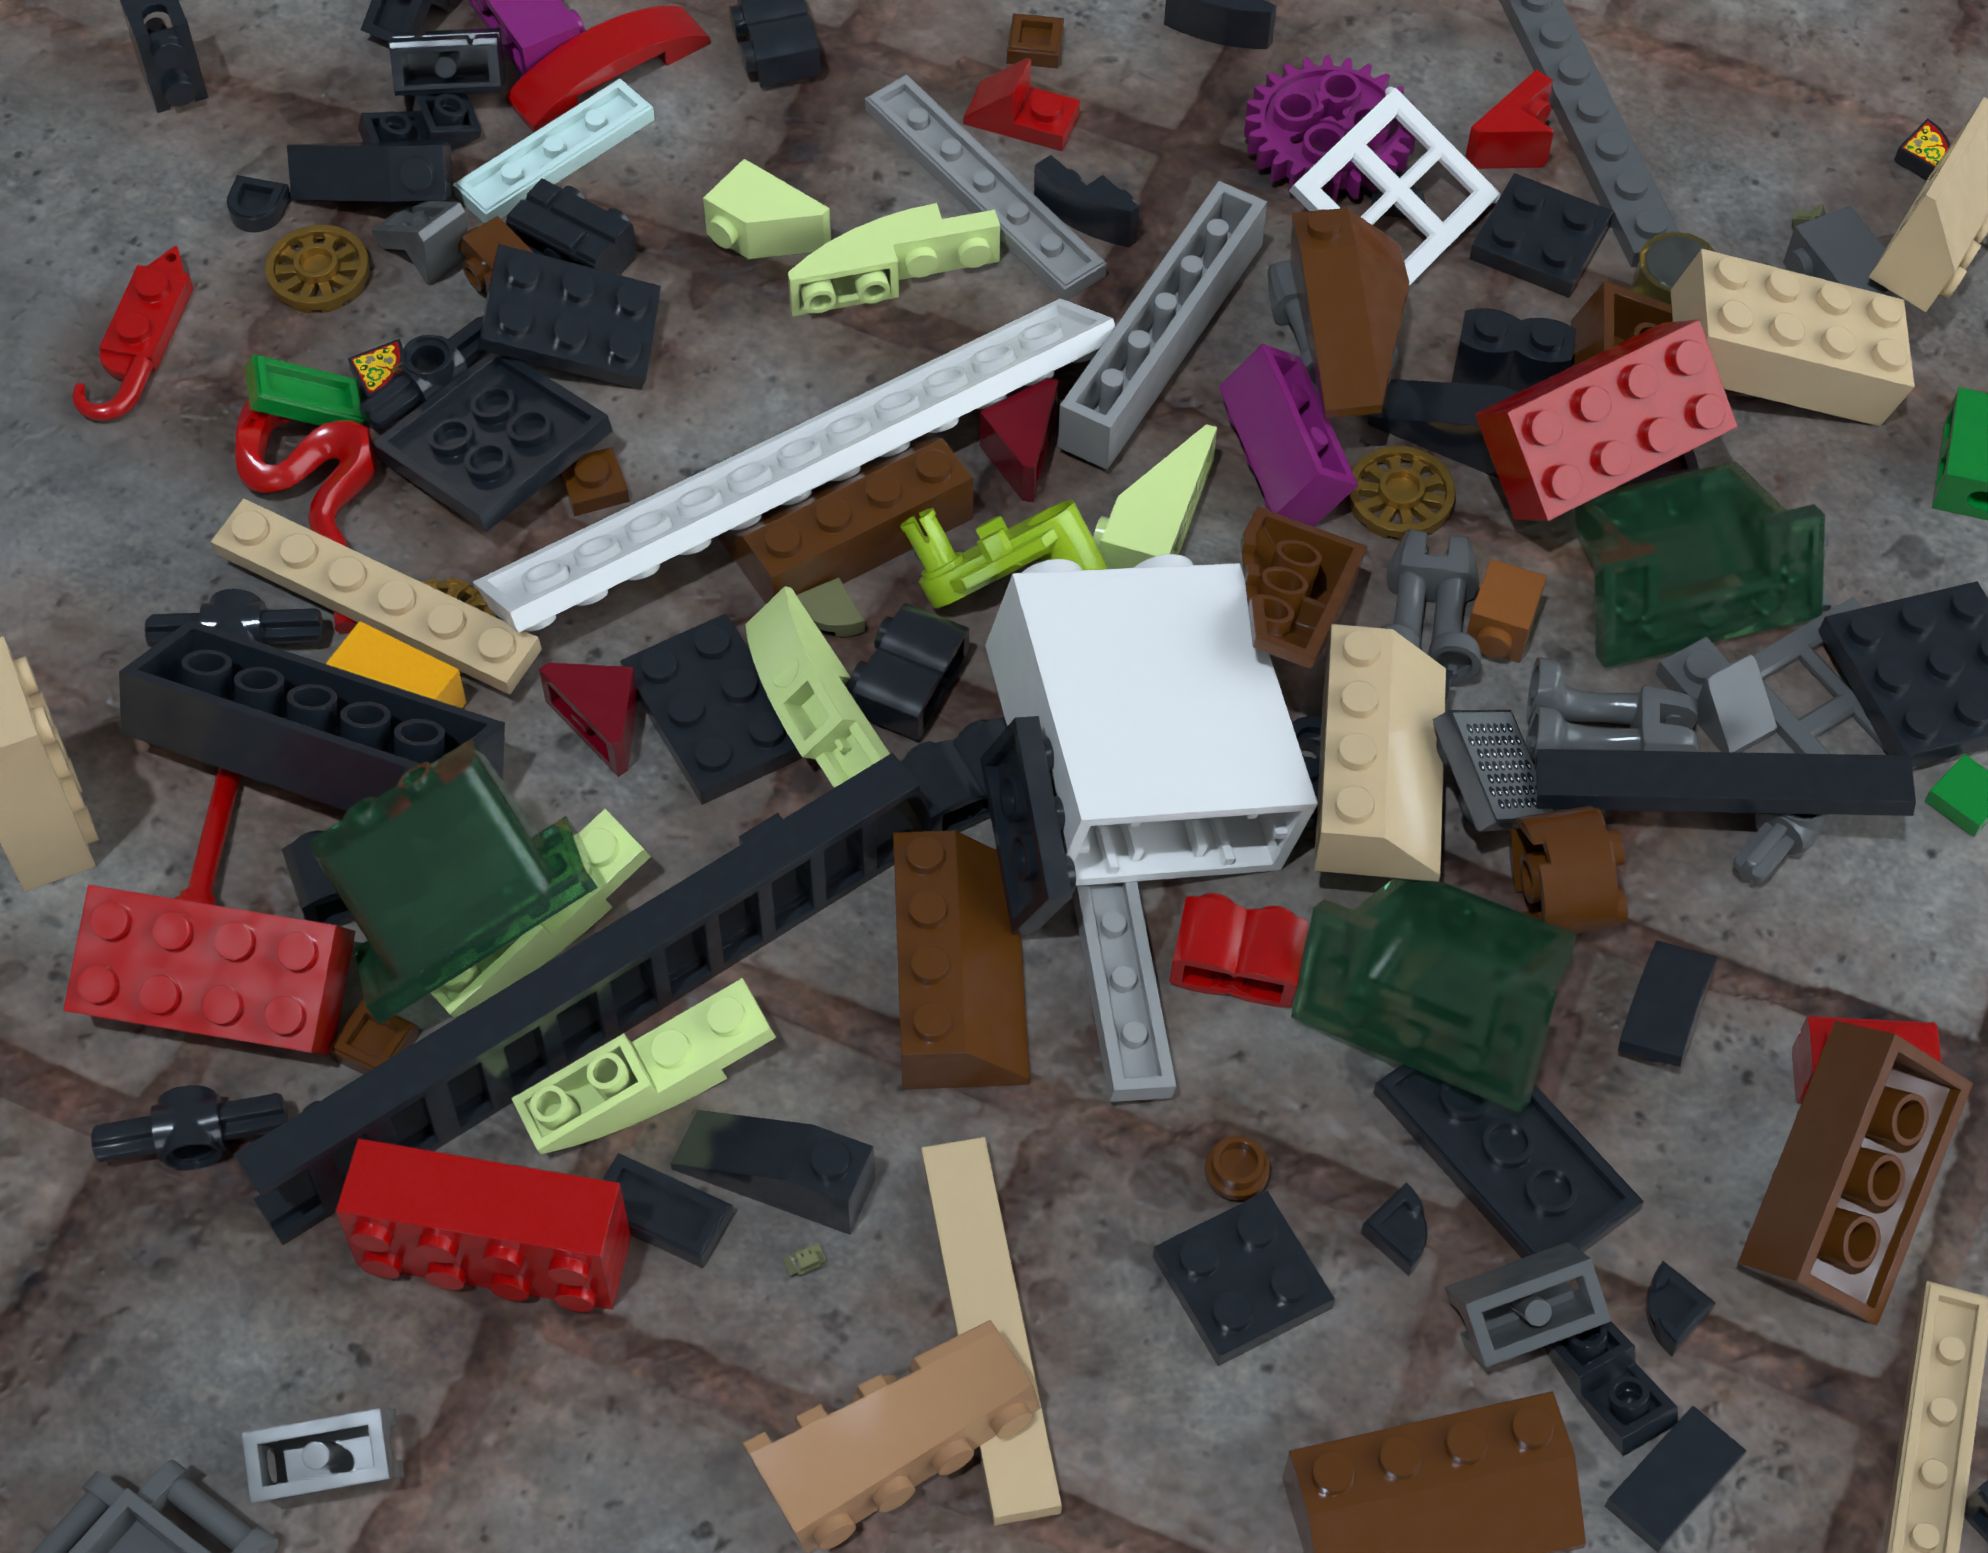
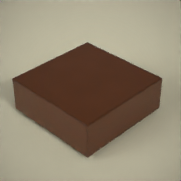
M1013 13L1007 47V64H1015L1023 59L1030 58L1031 66L1058 69L1064 33V18Z
M362 999L328 1051L332 1060L364 1075L413 1045L419 1036L416 1024Z

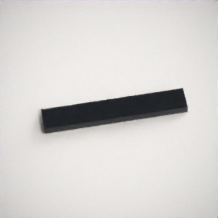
M1537 749V809H1571L1592 806L1594 808L1598 807L1600 810L1914 816L1916 805L1911 755Z

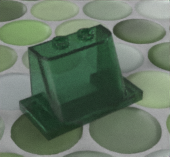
M1736 461L1614 488L1575 507L1576 529L1594 566L1596 657L1604 667L1682 650L1705 637H1708L1711 642H1716L1814 619L1822 615L1825 513L1815 504L1786 510Z
M473 739L465 742L432 764L421 763L411 768L400 778L397 786L378 798L368 797L360 800L346 812L343 820L310 840L313 856L367 939L366 942L354 950L365 1006L379 1024L387 1021L598 888L580 835L567 816L539 832Z
M1393 878L1354 910L1326 899L1313 907L1291 1018L1512 1110L1521 1112L1531 1100L1557 991L1554 989L1570 964L1577 934L1441 881Z

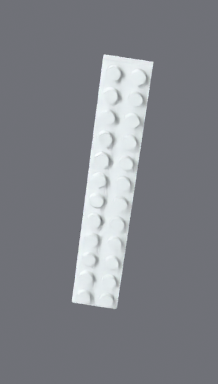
M1060 298L474 581L473 585L479 590L489 609L518 633L523 630L536 631L554 622L556 614L574 605L585 606L603 599L608 594L609 588L623 581L646 578L658 571L660 563L679 554L690 555L697 553L710 545L711 538L730 529L741 530L748 528L760 521L762 513L779 505L786 506L799 503L811 495V489L830 480L841 481L848 479L861 470L860 465L879 456L889 457L899 454L910 446L909 441L928 432L938 433L948 430L958 423V417L970 411L985 409L1007 398V393L1024 385L1032 386L1046 378H1052L1054 370L1068 363H1079L1093 359L1115 328L1113 318Z

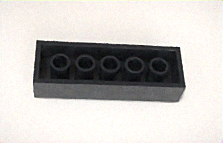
M192 620L186 622L119 671L121 734L146 742L154 748L167 749L197 759L205 765L220 767L250 777L255 782L270 784L303 795L308 800L323 802L356 813L364 819L379 821L409 831L420 838L441 842L503 785L505 722Z

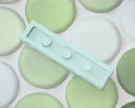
M618 79L453 184L455 197L483 223L496 216H499L501 219L521 199H526L527 193L541 178L556 184L655 120L653 107L624 81Z

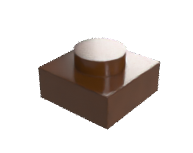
M613 447L585 453L559 474L574 517L629 502L628 489Z

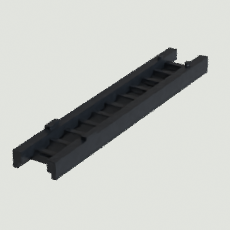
M891 753L783 819L779 813H776L738 836L740 846L323 1100L312 1102L300 1114L234 1153L240 1168L254 1189L260 1194L253 1198L258 1210L282 1246L336 1213L358 1139L436 1151L513 1103L511 1098L632 1029L894 866L893 833L912 832V825L896 806L920 792V784L894 753Z

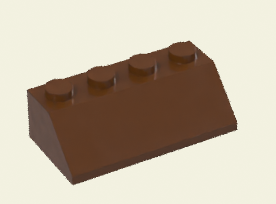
M919 436L909 441L910 446L905 451L893 456H879L860 465L861 470L856 475L845 480H830L811 489L812 493L807 499L793 505H779L762 513L760 521L741 530L730 529L719 534L718 538L762 600L767 604L785 586L791 587L797 595L836 578H840L842 584L912 550L913 547L905 532L901 530L900 525L910 517L915 516L924 535L928 536L919 520L921 518L919 512L926 509H934L935 516L945 533L972 520V475L943 438Z
M956 830L893 833L902 1090L1029 1085L1021 934L1012 935L997 850Z
M1835 1021L1825 1047L1821 1052L1819 1062L1801 1107L1797 1112L1795 1122L1778 1164L1772 1174L1760 1209L1749 1231L1738 1263L1782 1287L1878 1326L1973 1083L1896 1034Z
M1553 1391L1290 1450L1282 1480L1304 1553H1564L1582 1549L1586 1545L1576 1457Z

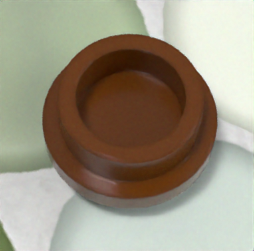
M1243 1136L1228 1137L1216 1143L1207 1154L1205 1161L1206 1180L1217 1194L1227 1199L1245 1200L1252 1198L1263 1190L1269 1178V1159L1265 1151L1250 1138Z

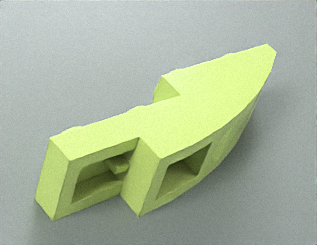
M934 203L878 218L842 234L809 254L788 272L792 317L809 313H823L832 309L865 303L872 304L882 300L898 298L899 280L926 277L935 273L963 268H976L985 264L1000 262V223L996 211L989 210L942 219L938 205Z
M783 587L745 624L748 644L761 683L787 734L802 758L816 759L835 788L890 753L844 684L850 680V675L792 588Z
M604 809L514 894L504 886L412 973L447 1012L456 1018L538 969L585 933L613 908L606 898L651 856Z
M741 978L633 1042L623 1033L511 1099L537 1151L542 1155L573 1147L625 1129L699 1095L727 1079L723 1068L775 1039L776 1036L748 985Z

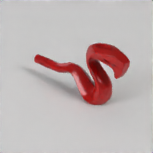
M248 399L238 418L234 445L236 470L242 484L252 491L261 493L287 490L306 478L322 463L330 459H339V465L320 486L311 501L308 520L310 530L348 547L343 534L337 527L335 518L348 502L371 483L377 472L375 451L372 446L373 440L369 428L354 420H338L325 423L313 430L287 459L277 465H268L265 462L272 431L277 426L290 423L292 419L250 410ZM333 611L336 632L349 634L358 624V622Z

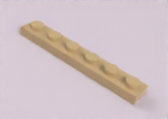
M244 498L210 541L216 555L356 622L361 621L509 695L542 650L537 636L524 630L518 633L501 619Z

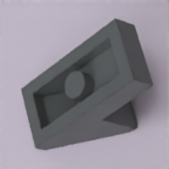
M410 201L371 230L381 248L405 250L428 285L435 283L466 260L465 256L459 251L460 240L467 233L466 213L460 202Z
M1705 637L1660 661L1656 676L1668 690L1687 694L1698 700L1697 724L1721 752H1743L1775 735L1777 725L1757 661L1752 654L1730 664L1708 637Z

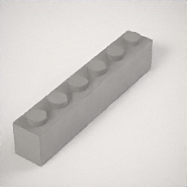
M1221 181L1217 182L1060 404L1058 448L1108 470L1261 248L1267 201Z

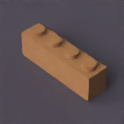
M991 1320L914 1357L909 1365L911 1374L901 1379H898L895 1375L882 1376L880 1374L858 1385L857 1393L852 1398L850 1404L837 1411L825 1412L820 1404L796 1416L795 1423L798 1426V1430L773 1443L766 1432L743 1442L766 1487L806 1553H810L818 1547L826 1550L841 1544L853 1534L856 1529L855 1524L877 1510L889 1512L898 1508L912 1497L915 1492L914 1487L936 1473L948 1475L957 1471L971 1460L974 1455V1449L995 1436L999 1439L1010 1437L1022 1430L1031 1421L1032 1413L1040 1409L1034 1385Z

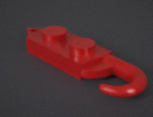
M177 246L172 247L147 266H136L99 346V359L102 367L108 374L122 380L115 397L110 401L98 404L89 402L85 397V385L77 383L72 392L74 407L82 416L96 421H110L124 416L139 401L151 372L157 371L194 289L190 274L184 272Z

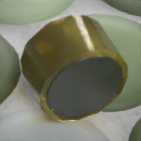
M1673 231L1658 234L1646 241L1639 253L1631 282V290L1672 305L1671 289L1701 249L1715 251L1707 241L1690 233Z

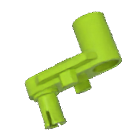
M1073 500L1051 506L1009 529L1001 516L994 517L975 529L980 537V540L977 541L978 545L963 553L954 551L935 516L936 513L933 508L919 512L921 517L919 520L928 536L924 535L915 516L910 517L900 525L901 530L905 532L924 567L921 573L922 577L918 582L933 608H940L953 603L1036 559L1040 562L1052 559H1066L1077 563L1082 570L1109 569Z

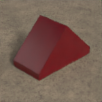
M1046 378L980 411L979 446L1022 501L1034 502L1057 417L1059 383L1057 379Z
M548 662L539 668L545 702L617 777L627 772L638 704L633 667Z

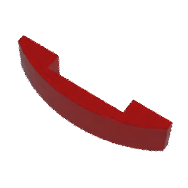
M657 6L629 12L591 27L556 48L516 82L506 94V101L534 133L577 106V96L656 56L666 66H669L710 45V37L681 6Z

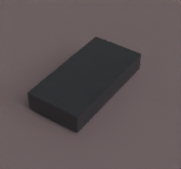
M620 1153L617 1154L602 1179L620 1183L631 1236L700 1268H704L734 1215L732 1204Z
M1692 1406L1608 1498L1605 1507L1656 1552H1659L1740 1462L1747 1450L1695 1406Z

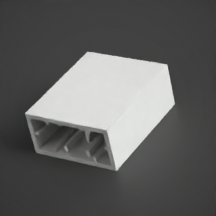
M1165 554L1147 559L1134 568L1082 570L1073 561L1052 559L1034 564L1022 573H1013L985 647L1007 726L1016 717L1039 716L1042 736H1047L1051 742L1053 768L1050 772L1053 794L1060 797L1064 807L1065 823L1061 836L1065 856H1070L1075 865L1076 886L1281 870L1318 802L1270 655L1253 648L1245 578L1240 563L1193 565L1192 561L1185 556Z

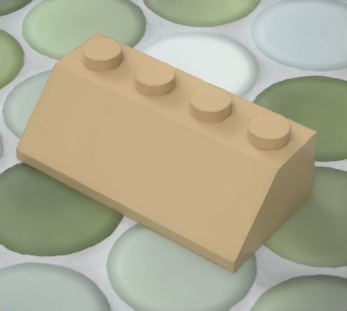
M1983 97L1926 180L1869 275L1870 279L1924 312H1927L1939 294L1946 299L1950 298L1965 276L1966 268L1979 251L1980 243L1988 233V99L1986 97Z
M1331 625L1324 667L1314 871L1439 882L1443 761L1436 748L1438 735L1433 725V719L1445 713L1446 668L1393 629Z

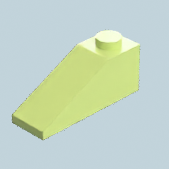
M1207 424L1122 492L1117 497L1110 518L1104 516L1099 518L1093 539L1109 569L1134 568L1141 562L1155 556L1165 554L1179 555L1214 461L1217 427Z

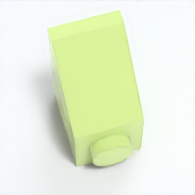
M743 159L703 197L707 235L719 246L731 248L748 259L811 253L831 241L830 209L746 159Z

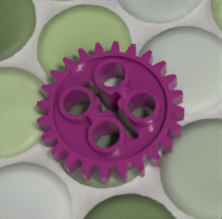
M1325 55L1322 66L1315 67L1313 62L1308 57L1303 58L1301 70H1297L1292 65L1285 63L1283 64L1282 77L1269 72L1266 77V86L1256 85L1253 100H1248L1244 137L1248 138V154H1257L1256 167L1263 169L1272 166L1270 176L1272 182L1279 181L1284 177L1289 178V191L1300 178L1386 97L1385 90L1389 86L1390 75L1386 73L1377 78L1371 77L1372 65L1369 63L1359 71L1352 69V59L1348 57L1343 61L1341 67L1334 66L1329 55ZM1403 86L1396 87L1404 95ZM1394 118L1367 146L1396 174L1397 168L1406 170L1409 155H1413L1416 138ZM1350 160L1321 189L1327 190L1329 197L1336 201L1339 190L1346 189L1351 197L1357 199L1360 186L1364 185L1372 192L1376 191L1377 187Z

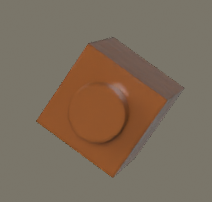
M1490 559L1471 612L1466 633L1476 639L1482 654L1492 658H1505L1520 663L1539 609L1547 575Z

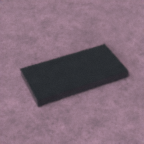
M1472 1016L1375 1083L1373 1094L1521 1258L1569 1242L1584 1253L1639 1212L1644 1201Z

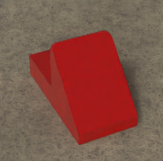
M1026 58L981 80L963 116V124L1063 151L1080 115V100L1031 87V59Z
M1536 69L1471 126L1465 158L1476 169L1540 168L1548 163L1554 132L1544 123L1551 112V105L1548 102L1553 79Z

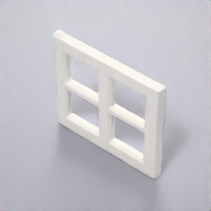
M1388 87L1385 90L1386 97L1300 178L1289 191L1309 211L1339 209L1340 207L1321 188L1351 160L1383 193L1361 218L1373 225L1394 204L1427 237L1404 261L1410 286L1491 203H1497L1501 193L1396 87ZM1394 118L1428 150L1401 178L1367 146ZM1437 161L1471 193L1444 222L1410 189Z

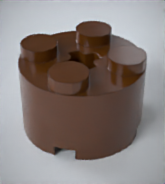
M1584 806L1516 817L1514 821L1519 828L1511 829L1509 837L1511 873L1515 893L1524 892L1528 902L1531 904L1532 910L1523 911L1521 915L1533 939L1542 940L1609 929L1614 925L1624 924L1628 921L1627 900L1623 889L1620 886L1618 887L1616 867L1623 866L1625 863L1623 840L1618 829L1606 830L1602 812L1598 807Z

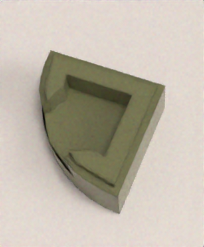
M840 578L796 595L819 630L835 632V636L838 637L853 636L865 632V620Z

